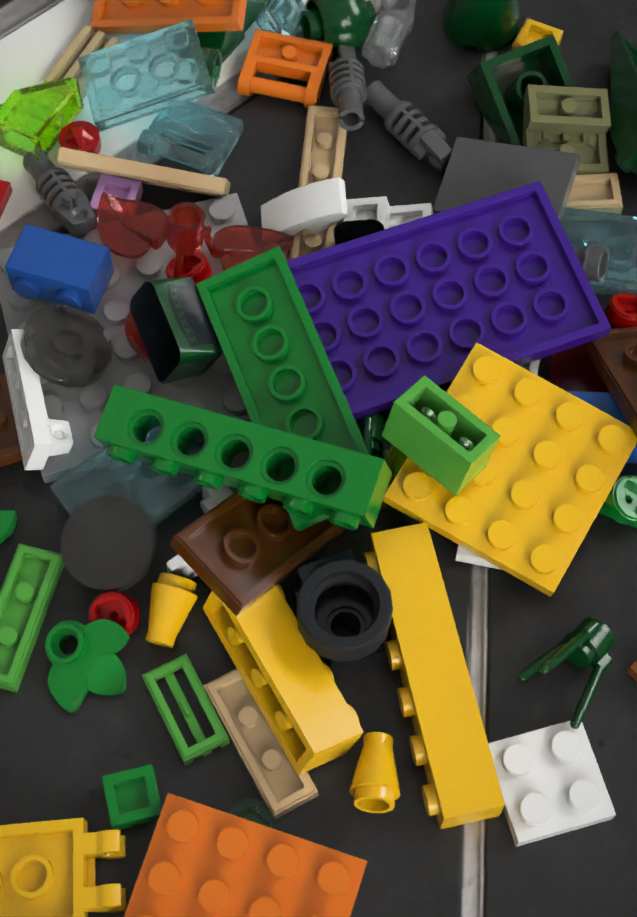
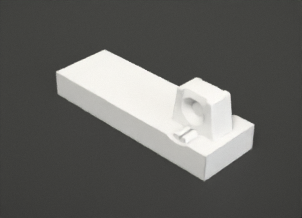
M11 329L2 358L24 470H43L49 456L70 452L73 445L70 424L65 420L48 419L30 330Z

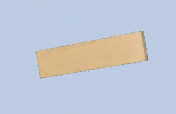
M59 147L57 162L67 169L141 181V183L214 197L229 195L231 182L227 178Z

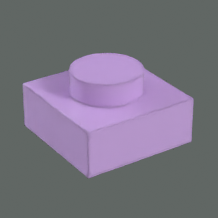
M100 174L90 203L96 219L117 222L134 218L143 193L142 183L137 180Z

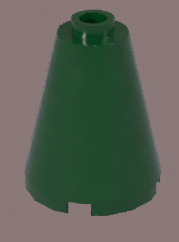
M448 0L443 12L442 26L446 36L457 47L462 49L465 48V45L477 48V53L483 54L500 51L512 44L520 28L519 1Z

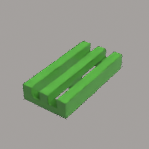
M187 654L142 675L143 681L185 766L193 763L194 759L201 755L205 757L211 754L212 750L219 746L222 748L230 744V739ZM180 669L183 670L215 734L207 739L174 675V672ZM163 677L197 743L189 748L156 683L157 680Z

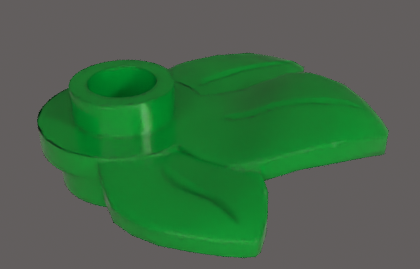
M98 619L86 625L78 621L66 620L56 624L49 631L45 641L46 655L52 663L48 676V686L56 702L63 709L70 713H75L81 706L88 691L105 696H115L125 692L127 673L123 662L116 653L127 644L130 635L122 626L107 619ZM75 637L78 642L77 649L72 654H67L65 643L69 638Z

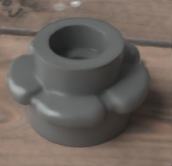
M591 241L585 248L580 247L577 250L576 256L589 282H602L608 268L609 249L598 246L596 241Z

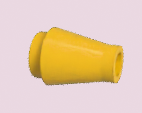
M160 573L157 583H152L148 631L145 641L162 647L173 648L175 639L198 598L194 594L197 586L196 582L175 574Z
M369 732L363 736L362 750L349 789L350 795L354 797L353 805L361 811L369 813L389 812L394 809L395 800L400 797L393 753V737L387 733Z

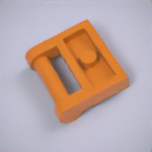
M256 29L239 76L238 94L250 97L252 93L300 102L304 103V108H308V105L318 106L321 90L328 72L329 61L331 62L333 56V44ZM257 72L305 81L308 84L307 87L259 78L256 75Z

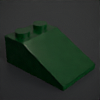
M554 34L483 61L467 75L480 111L499 142L523 146V110L525 88L527 85L574 87Z

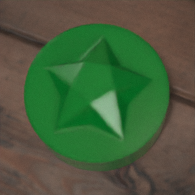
M625 475L618 478L604 502L608 514L620 524L630 525L637 522V476Z

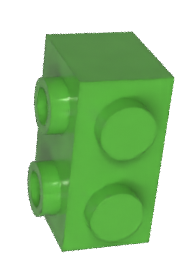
M424 375L393 403L381 436L456 496L486 467L501 435Z

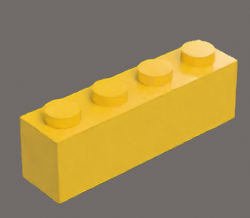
M277 584L237 617L211 591L203 606V610L296 774H303L347 754L364 733L360 726L358 715L354 708L347 704L336 686L331 669L322 662L317 652L306 644L298 629V620L286 602L281 586Z

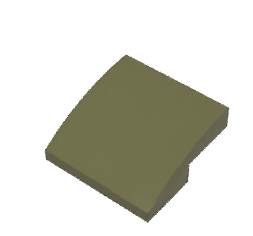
M528 84L525 88L523 146L578 154L580 163L576 174L609 173L606 133L611 127L608 89Z

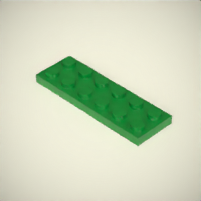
M280 246L196 284L252 423L370 455ZM286 464L280 467L275 475V481L288 479L294 472L295 464ZM330 477L326 479L321 485L320 494L328 495L334 493L340 487L341 478ZM288 511L292 524L298 532L322 522L330 516L312 511L311 516L306 517Z

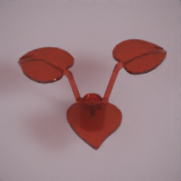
M103 192L97 212V226L103 244L109 247V251L120 257L129 259L140 258L148 252L150 247L159 250L167 239L168 245L176 253L173 278H181L184 257L194 255L202 247L203 241L213 258H222L221 266L223 271L277 246H280L286 257L294 241V236L267 228L247 225H233L222 228L215 233L214 239H212V228L205 226V212L200 206L190 202L174 205L170 209L168 217L162 209L150 203L122 199ZM130 312L125 322V336L135 352L144 361L150 362Z

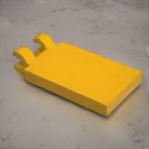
M84 818L0 825V917H88V912L113 913L126 911V888H121L120 883L96 886V858H125L126 836L121 835L120 830L88 833V822Z

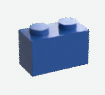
M28 224L25 225L5 265L12 289L20 296L29 300H37L39 298L57 303L68 311L77 312L82 310L92 314L96 313L114 273L109 247Z

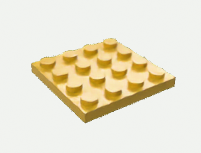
M476 342L446 393L501 435L486 467L455 496L407 457L388 488L387 493H385L383 502L420 523H427L430 529L551 597L636 446L637 437L629 425Z

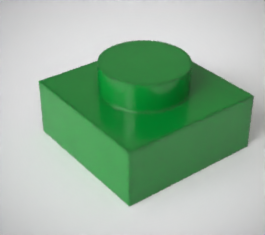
M152 764L102 776L110 823L113 830H120L159 819L162 804Z

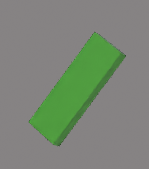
M21 543L17 546L0 590L1 689L18 692L66 563L64 554Z

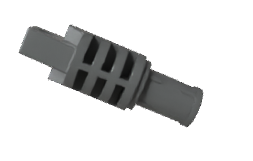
M339 45L337 58L334 62L329 61L330 97L333 105L338 108V123L340 127L344 130L355 131L363 126L364 121L362 119L365 120L362 106L367 99L364 67L357 60L354 47Z
M379 80L371 83L367 87L365 104H368L384 119L386 131L392 134L397 141L401 142V145L408 149L418 160L424 158L439 172L446 169L452 153V149L445 142L446 135L428 117L424 116L419 109H416L413 103L405 100L400 101Z
M34 149L40 161L34 157L31 151L28 152L23 159V167L35 180L38 196L48 207L55 219L75 237L97 228L96 215L89 200L74 179L71 178L70 174L63 168L55 167L47 153L42 149Z

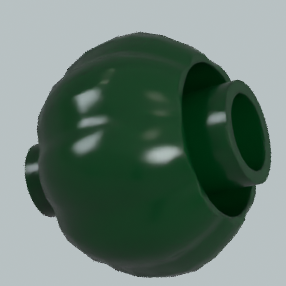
M307 0L305 10H302L300 13V27L303 37L315 41L324 40L325 43L333 44L332 57L338 56L339 45L352 46L355 48V52L359 50L368 38L370 25H373L376 20L375 9L370 0Z

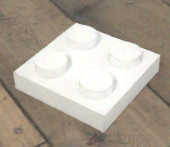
M570 721L488 743L505 802L503 810L516 847L608 821L616 816L582 722L577 729H573L570 726Z

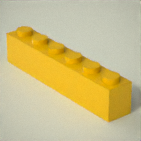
M424 522L371 533L369 551L363 552L364 564H367L383 577L391 591L393 612L389 632L392 640L386 641V653L391 670L399 669L404 686L397 688V695L402 716L404 718L411 716L416 735L409 736V742L415 766L424 765L428 784L422 785L426 812L428 816H437L440 829L498 817L505 806L428 524Z

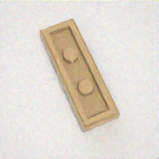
M237 668L203 685L222 725L273 820L318 796V790L308 772L300 775L296 774Z

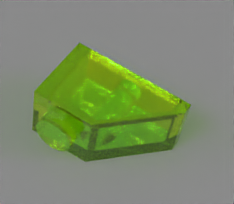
M69 77L14 90L7 100L0 104V146L23 157L31 151L38 161L40 159L35 154L34 149H42L48 155L58 142L61 129L73 122L84 108L78 80Z

